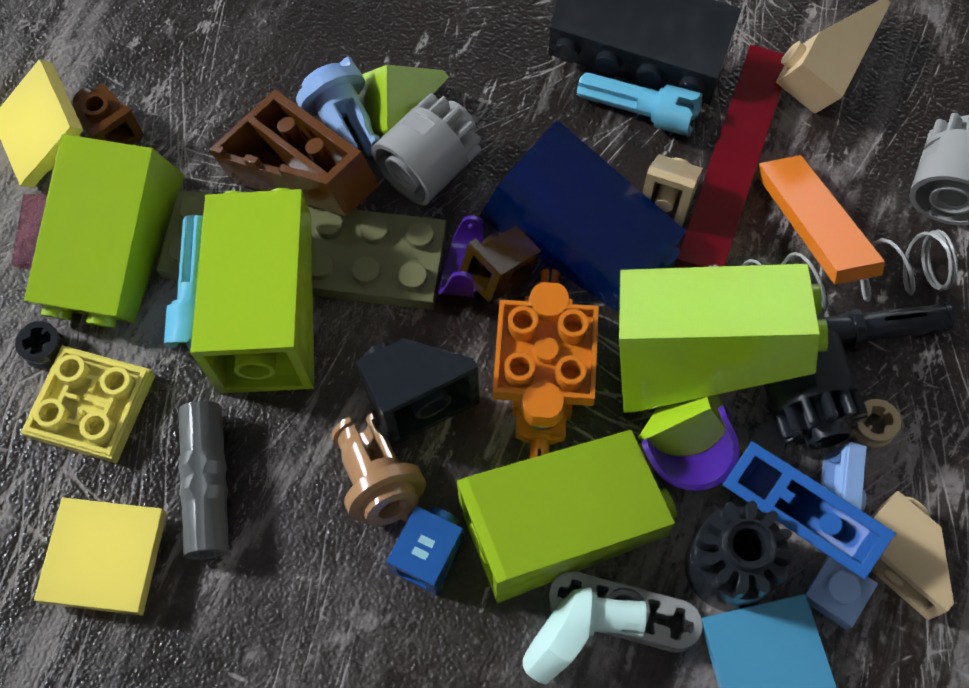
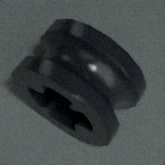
M34 321L25 325L15 338L17 353L31 367L36 369L51 368L61 346H67L64 337L56 328L44 321ZM45 337L49 342L43 344L42 352L36 353L33 348L38 347L40 339Z

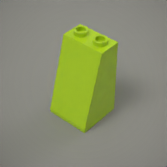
M61 134L24 301L41 306L40 315L70 321L72 313L87 315L86 323L115 329L117 321L135 323L171 219L178 190L182 187L185 174L153 148Z
M276 188L271 191L259 192L233 190L223 194L205 195L190 353L219 394L314 389L311 214L302 189Z
M808 264L620 270L619 348L623 411L638 412L815 374L818 352L827 351L828 327L826 319H817V315H821L822 308L820 284H811Z
M632 430L457 480L460 510L497 604L551 583L563 573L570 571L579 572L669 535L675 525L673 518L677 517L674 501L666 488L659 489L652 475V471L655 469L650 463L642 443L638 444Z

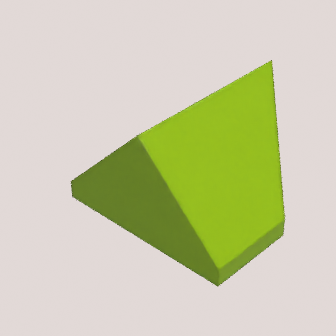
M385 65L362 74L365 79V86L358 96L371 119L372 130L375 135L382 138L411 109L416 107L430 93L434 94L449 78L446 72L436 69Z
M717 394L657 407L638 438L641 442L649 438L659 451L672 456H690L704 452L714 446L724 434L726 426L718 410V407L724 405L720 395ZM735 429V432H736V435H737V438H738V441H739V450H740L739 459H740L741 456L743 455V453L745 452V448H744V446H743V444H742V442H741V440H740V437H739V435H738V433H737V431H736V429Z

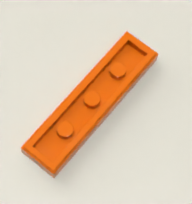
M801 155L758 163L757 177L834 285L877 277L883 274L885 264L883 258Z

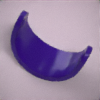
M472 215L464 217L461 221L442 266L438 282V294L475 298L477 290L474 288L473 276L459 270L469 242L477 239L480 243L483 242L484 222L481 218Z
M724 405L718 407L721 419L726 426L724 434L714 446L704 452L690 456H672L659 451L649 438L642 440L644 451L660 477L673 486L690 491L714 488L727 479L738 462L740 450L732 419Z

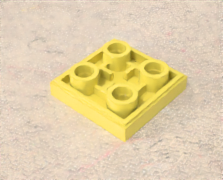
M41 59L37 61L0 107V139L19 185L34 188L43 176L53 169L61 134L80 137V134L84 131L54 64Z
M62 345L20 433L28 439L117 464L155 378V374L151 369Z
M62 497L34 601L47 605L143 616L167 513L161 508Z

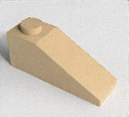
M879 0L820 31L802 44L798 41L793 44L781 60L784 68L775 83L814 114L841 99L891 2L889 0Z

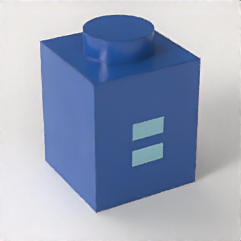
M415 506L386 561L390 572L437 596L465 541L463 528L457 526L459 523L458 518L435 506H432L430 511Z

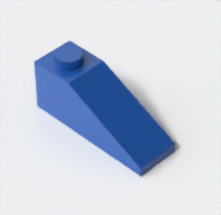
M751 441L723 483V486L747 502L755 501L758 509L765 514L773 510L778 513L777 522L865 580L896 535V532L753 441Z

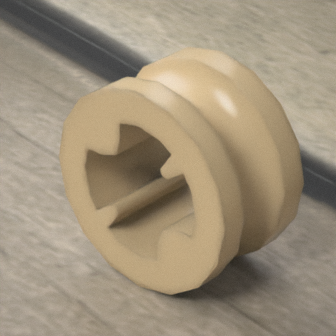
M867 400L864 403L868 411V418L871 413L880 416L878 422L885 420L887 425L880 434L870 431L873 427L872 425L866 428L864 425L865 421L858 422L859 426L851 430L855 438L863 445L871 448L884 447L892 441L901 428L900 414L892 404L885 400Z

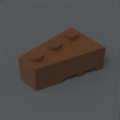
M276 89L209 149L210 153L234 183L260 191H271L276 188L302 189L307 205L346 217L379 186L360 150Z

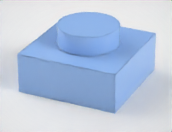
M828 555L803 594H806L808 603L812 608L843 629L848 630L855 624L878 583L869 577L866 580Z

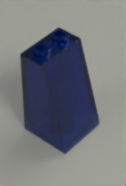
M558 120L552 124L499 183L479 215L485 223L500 233H504L517 226L541 250L538 259L553 269L558 270L560 274L615 311L620 309V270L668 268L681 252L675 245L687 232Z

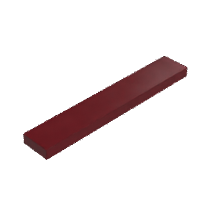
M750 44L675 263L676 267L725 266L782 87L775 82L784 68V65L781 63L785 55L784 53Z

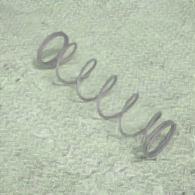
M932 230L917 234L910 242L905 254L899 246L891 240L884 238L874 241L872 246L875 247L878 244L886 243L898 251L904 261V287L906 292L912 296L916 286L913 270L908 261L913 244L919 238L925 237L921 249V261L927 281L936 290H948L956 281L958 259L954 244L944 231ZM933 238L938 240L947 252L949 273L945 285H941L938 282L932 269L930 247ZM797 252L788 254L781 264H786L790 258L799 257L806 261L813 271L821 287L822 309L825 310L827 307V296L823 285L824 269L820 266V272L818 273L813 263L803 254ZM749 259L742 264V266H746L751 263L755 265H762L759 261L754 259ZM907 270L910 277L911 290L908 285ZM867 278L860 280L863 299L868 303L871 300L872 293L870 282Z

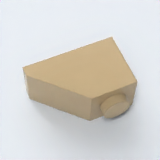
M658 154L646 175L636 222L679 236L703 168L692 165L681 158H670Z
M897 491L871 515L872 518L896 532V535L872 569V572L924 618L930 620L948 612L954 604L942 527L931 519L929 511L923 504L911 497H905Z

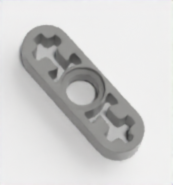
M575 571L559 575L553 581L550 588L548 603L552 613L563 600V598L558 597V592H567L570 585H577L580 588L591 587L592 592H597V590L606 592L607 594L604 598L616 599L626 597L632 601H645L647 609L646 623L650 614L649 604L658 607L653 617L669 620L677 612L682 615V624L690 627V633L683 632L678 640L670 638V628L656 623L651 626V634L643 633V637L609 632L600 633L669 652H682L689 649L697 642L702 633L703 624L698 610L684 600Z

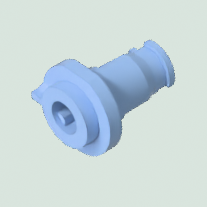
M349 56L340 63H331L317 68L304 79L302 88L296 96L298 106L312 116H319L325 126L358 149L343 120L344 117H347L368 157H371L372 146L381 138L373 132L371 119L358 96L365 86V79Z

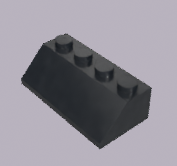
M557 0L549 30L548 55L557 57L564 62L576 63L596 69L606 75H615L638 82L648 88L661 89L669 84L702 93V103L710 105L727 60L742 8L715 0Z

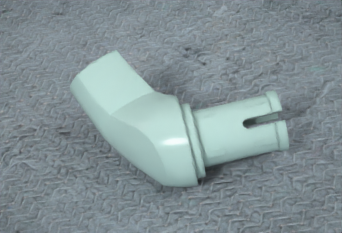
M591 587L573 590L555 608L525 652L523 668L526 674L537 682L547 685L572 663L588 641L589 636L594 635V631L643 637L646 627V602L597 597V592H592Z

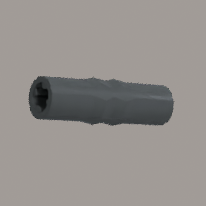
M212 401L189 402L179 407L180 461L178 469L181 479L179 495L182 504L183 553L186 559L208 560L223 557L229 553L228 487L225 478L227 464L224 455L222 407L220 404Z

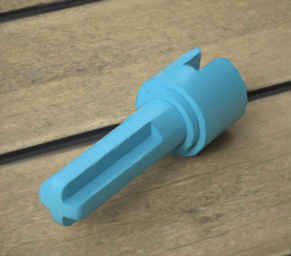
M588 72L580 77L577 87V95L580 98L651 117V122L654 123L655 128L689 137L693 131L690 122L698 117L702 103V93L667 84L664 88L656 91Z
M201 215L185 216L182 223L177 300L172 301V304L166 307L164 345L170 348H176L179 343H186V346L191 350L203 216Z

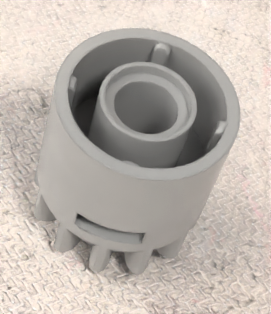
M430 93L372 146L371 154L382 175L398 192L416 204L427 205L482 151L478 145L481 138L474 133L476 131L475 121L463 106L455 101H448L444 96L438 100L433 93Z
M952 113L949 122L937 119L933 130L929 131L909 194L910 201L918 212L927 218L949 225H969V115L960 116L958 113Z

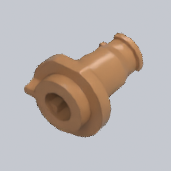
M371 413L367 416L368 426L360 434L350 416L343 419L332 430L331 438L335 446L341 449L343 465L353 484L344 499V505L349 516L360 523H368L372 526H385L400 519L407 523L410 517L409 513L418 505L419 498L426 487V481L419 467L411 463L398 462L387 438L379 432L380 423L376 415Z

